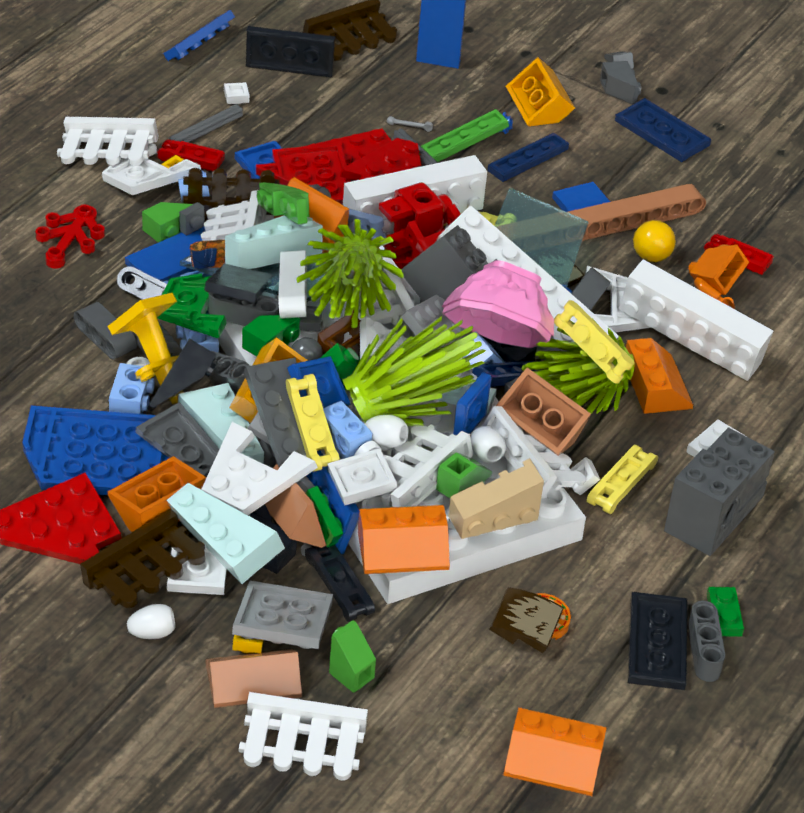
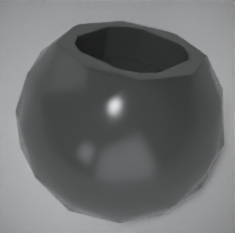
M303 337L297 340L291 347L308 361L319 359L323 356L322 346L313 338Z

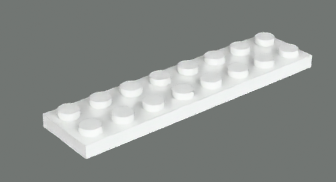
M471 205L438 236L437 241L457 225L465 229L469 233L470 241L473 245L481 249L486 255L488 264L497 258L498 261L508 262L541 277L540 286L548 298L547 305L553 319L557 314H561L565 310L564 305L568 300H572L608 334L609 327ZM572 316L570 320L576 323L577 319ZM554 324V336L550 338L575 342L571 337L558 332L557 328L559 327ZM609 328L617 339L619 335H617L611 328Z

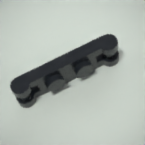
M335 544L330 547L315 548L313 546L305 549L308 563L313 565L331 594H333L347 622L356 620L357 616L362 614L367 616L375 613L372 599ZM356 600L359 602V604L353 605L352 603Z

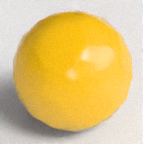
M658 220L644 222L635 231L633 237V245L637 255L648 262L664 261L672 254L676 244L672 228Z

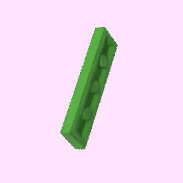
M495 109L421 147L439 162L508 128L509 122Z

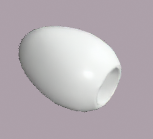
M379 415L370 418L365 423L372 432V441L383 447H398L408 437L407 424L397 416Z
M480 426L471 435L472 449L480 460L494 463L503 457L506 449L505 441L502 435L495 429L488 426Z
M153 604L139 609L129 617L127 621L128 631L132 635L143 639H159L168 636L175 629L173 610L171 607L163 604Z

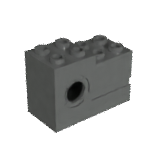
M458 225L401 269L405 280L422 301L436 294L446 300L457 287L466 282L470 275L483 270L484 266L488 264L484 252L473 245L470 241L469 233Z
M728 427L707 450L703 448L675 477L664 532L711 556L763 498L767 484L766 478L770 473L775 451Z

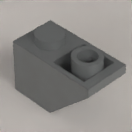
M628 61L602 63L600 82L605 93L630 104L637 103L638 95L641 94V84L637 82L635 72L631 69Z

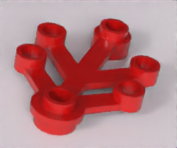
M83 204L76 207L72 213L60 216L58 213L51 212L45 216L46 226L48 227L41 226L35 230L36 240L46 242L52 238L63 236L57 246L49 248L45 254L48 267L58 269L65 265V251L74 238L80 244L82 253L91 254L95 251V241L93 239L99 240L104 238L105 227L96 223L97 210L94 207ZM73 222L70 225L58 227L60 224ZM82 226L89 228L91 238H87L82 230Z

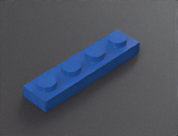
M231 10L218 16L163 53L167 61L174 57L177 60L188 54V48L192 51L202 45L201 40L203 38L207 41L214 37L216 29L220 32L230 26L228 21L235 16Z

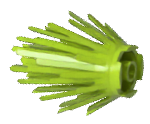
M354 219V234L348 225H338V228L344 235L343 237L332 231L328 232L323 228L319 229L318 233L335 242L334 244L318 241L308 242L307 245L313 246V249L328 250L329 252L307 256L305 260L300 262V266L310 264L321 266L297 277V283L309 277L313 281L324 275L308 291L309 296H312V302H316L323 294L320 304L314 312L315 316L319 317L330 301L331 311L329 317L332 319L335 317L339 318L345 301H347L344 316L352 315L354 310L352 328L358 326L360 292V318L366 316V309H368L370 316L374 315L373 304L376 300L382 311L386 309L389 312L391 310V305L382 289L380 280L390 291L392 289L395 291L396 284L382 271V268L402 279L404 277L401 269L383 260V257L396 259V254L390 250L379 248L394 240L391 237L383 238L382 236L372 240L377 231L371 228L367 233L366 230L361 229V221L359 219Z
M440 316L416 336H410L378 365L376 364L407 329L406 326H403L395 334L403 323L401 318L368 360L379 341L377 334L371 345L370 343L368 344L353 374L343 379V383L347 391H350L353 403L364 423L375 416L393 415L404 420L407 426H425L422 419L407 417L452 414L450 411H436V407L448 406L446 402L414 406L406 405L442 398V393L476 382L472 375L462 378L456 376L485 363L479 361L470 365L469 360L486 351L480 349L468 355L473 350L482 346L480 341L475 342L473 340L478 336L476 332L459 338L471 332L473 326L455 334L452 330L462 324V319L447 330H445L447 325L444 324L434 331L433 327L442 321V316Z
M557 328L558 332L569 336L564 330ZM608 328L609 336L634 360L633 354H629L621 337L619 336L617 340L613 332ZM550 338V341L547 343H536L540 347L559 348L566 351H538L535 356L545 360L527 363L522 366L523 371L526 368L530 370L545 369L533 372L579 406L584 405L595 394H599L586 409L590 414H592L597 406L596 414L602 408L603 411H606L617 391L614 411L618 409L622 389L624 388L625 392L627 391L628 380L633 376L635 364L630 370H626L623 373V379L616 384L606 376V373L576 342ZM615 358V360L612 362V364H613L614 366H616V365L618 364L616 358Z

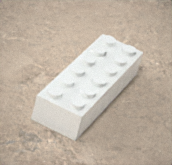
M476 155L347 182L344 183L343 206L381 216L384 221L383 231L394 229V222L391 223L379 210V203L395 198V190L423 182L437 196L446 194L452 203L456 205L460 214L470 205L476 210H481L484 204L487 170Z
M644 259L629 275L619 310L627 315L634 317L746 381L750 379L762 363L773 334V330Z

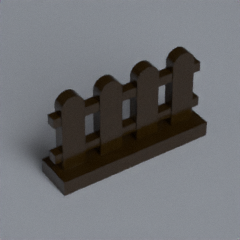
M366 0L305 20L303 33L335 36L341 44L335 42L334 61H340L345 50L352 55H358L363 44L370 49H376L381 38L387 43H394L396 41L397 28L395 26L391 27L385 20L386 15L383 12L379 13L381 5L379 0ZM371 24L377 32L373 33L367 25ZM353 30L359 38L356 39L350 31Z
M192 168L188 172V177L183 176V185H188V196H183V204H195L198 202L203 205L204 219L207 221L206 212L209 209L216 208L218 205L238 204L246 200L249 202L251 187H259V183L279 184L280 179H275V174L270 170L263 171L260 179H251V173L245 169L239 170L236 178H227V173L223 169H215L212 177H203V172L199 168ZM203 185L212 186V197L203 196ZM227 186H236V197H226Z
M169 509L81 563L83 584L89 589L93 587L97 590L103 588L112 596L110 600L114 606L121 604L125 608H133L138 603L137 592L143 589L149 594H154L161 589L159 578L166 575L170 579H179L183 575L182 564L186 561L192 565L204 563L206 559L205 544L201 541L195 543L187 536V529L184 526L179 528L177 514ZM171 546L179 555L173 557L165 548ZM148 559L157 568L151 571L142 562ZM126 574L134 583L127 585L120 576Z

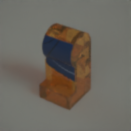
M225 240L198 241L191 244L192 267L197 269L221 267L225 263Z

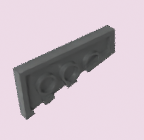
M296 357L247 366L244 370V375L278 467L287 460L293 451L306 456L286 389V379L291 378L287 367L296 363Z
M180 402L136 427V434L167 457H176L202 475H205L211 469L219 452V448Z

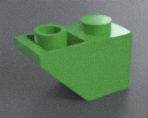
M160 202L142 211V230L158 243L182 233L180 232L179 212L193 204Z
M456 452L439 465L436 490L450 498L475 484L486 481L492 476L493 471L474 459Z
M352 620L344 627L337 628L332 634L329 673L351 692L355 693L374 679L376 658L358 624Z

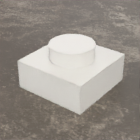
M246 82L224 84L227 104L249 103L250 95Z
M587 457L570 469L571 471H578L586 477L581 490H574L579 495H582L600 480L592 461Z

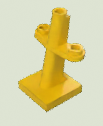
M173 293L140 300L107 326L112 335L132 331L138 336L150 364L135 372L136 378L140 379L141 382H145L156 375L161 386L178 356L171 357L157 319L159 315L177 302ZM178 395L170 399L172 404L178 403Z

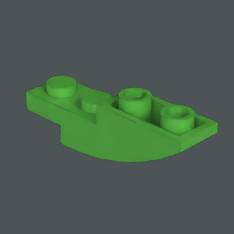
M259 183L260 190H257V202L263 209L274 216L285 215L297 224L307 223V217H310L309 196L307 192L286 185Z

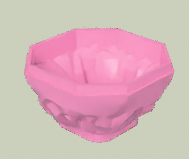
M493 261L485 265L483 270L470 275L464 284L457 287L442 305L444 308L442 313L452 323L456 324L463 319L462 324L458 327L467 329L473 326L471 332L476 331L479 335L498 343L533 348L538 346L536 343H547L550 341V337L554 336V319L548 309V298L540 286L541 277L508 262Z

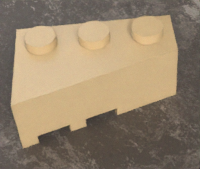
M530 458L522 462L523 467L513 472L502 471L498 473L500 478L486 485L482 481L450 497L448 516L461 539L538 520L544 480Z

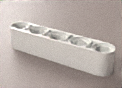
M306 250L280 252V319L307 316V279L297 283V277L307 272V265L300 266V262L306 258Z

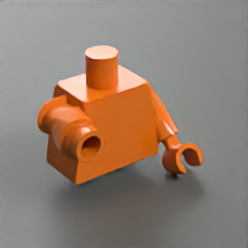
M723 244L705 250L697 262L690 263L688 270L698 290L735 309L733 299L730 297L722 298L721 295L727 294L749 261L738 245L729 246Z

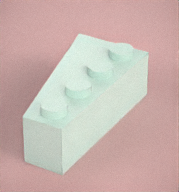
M284 215L243 230H237L225 236V264L253 269L280 263V252L306 250V257L321 254L322 250L313 249V246H308L307 244L310 241L322 242L323 235L317 231L323 228V225L313 221L310 217H307L306 224H297Z
M229 383L178 394V403L180 402L219 449L232 422L246 429L250 425L247 420L229 408L235 398ZM255 436L242 451V454L264 464V451Z
M187 483L167 499L169 506L177 514L178 520L199 541L205 544V547L241 584L285 548L277 531L190 483Z

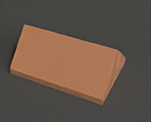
M529 368L524 370L496 405L502 406L519 428L557 456L575 443L591 416L588 411Z
M276 464L273 469L278 470L280 467ZM294 483L265 503L270 515L290 539L321 548L326 546L314 504L297 483Z
M293 649L206 659L214 708L247 704L249 692L286 698L302 697L298 652Z

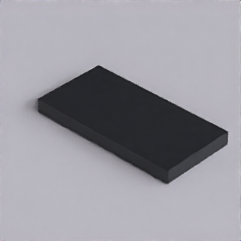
M254 26L247 27L246 67L332 78L335 51L334 36Z
M632 592L630 599L627 683L685 690L687 677V598Z

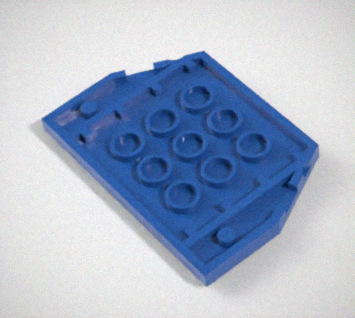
M31 406L22 444L25 456L41 490L49 489L86 473L97 493L108 495L109 490L169 459V457L135 433L138 425L156 415Z

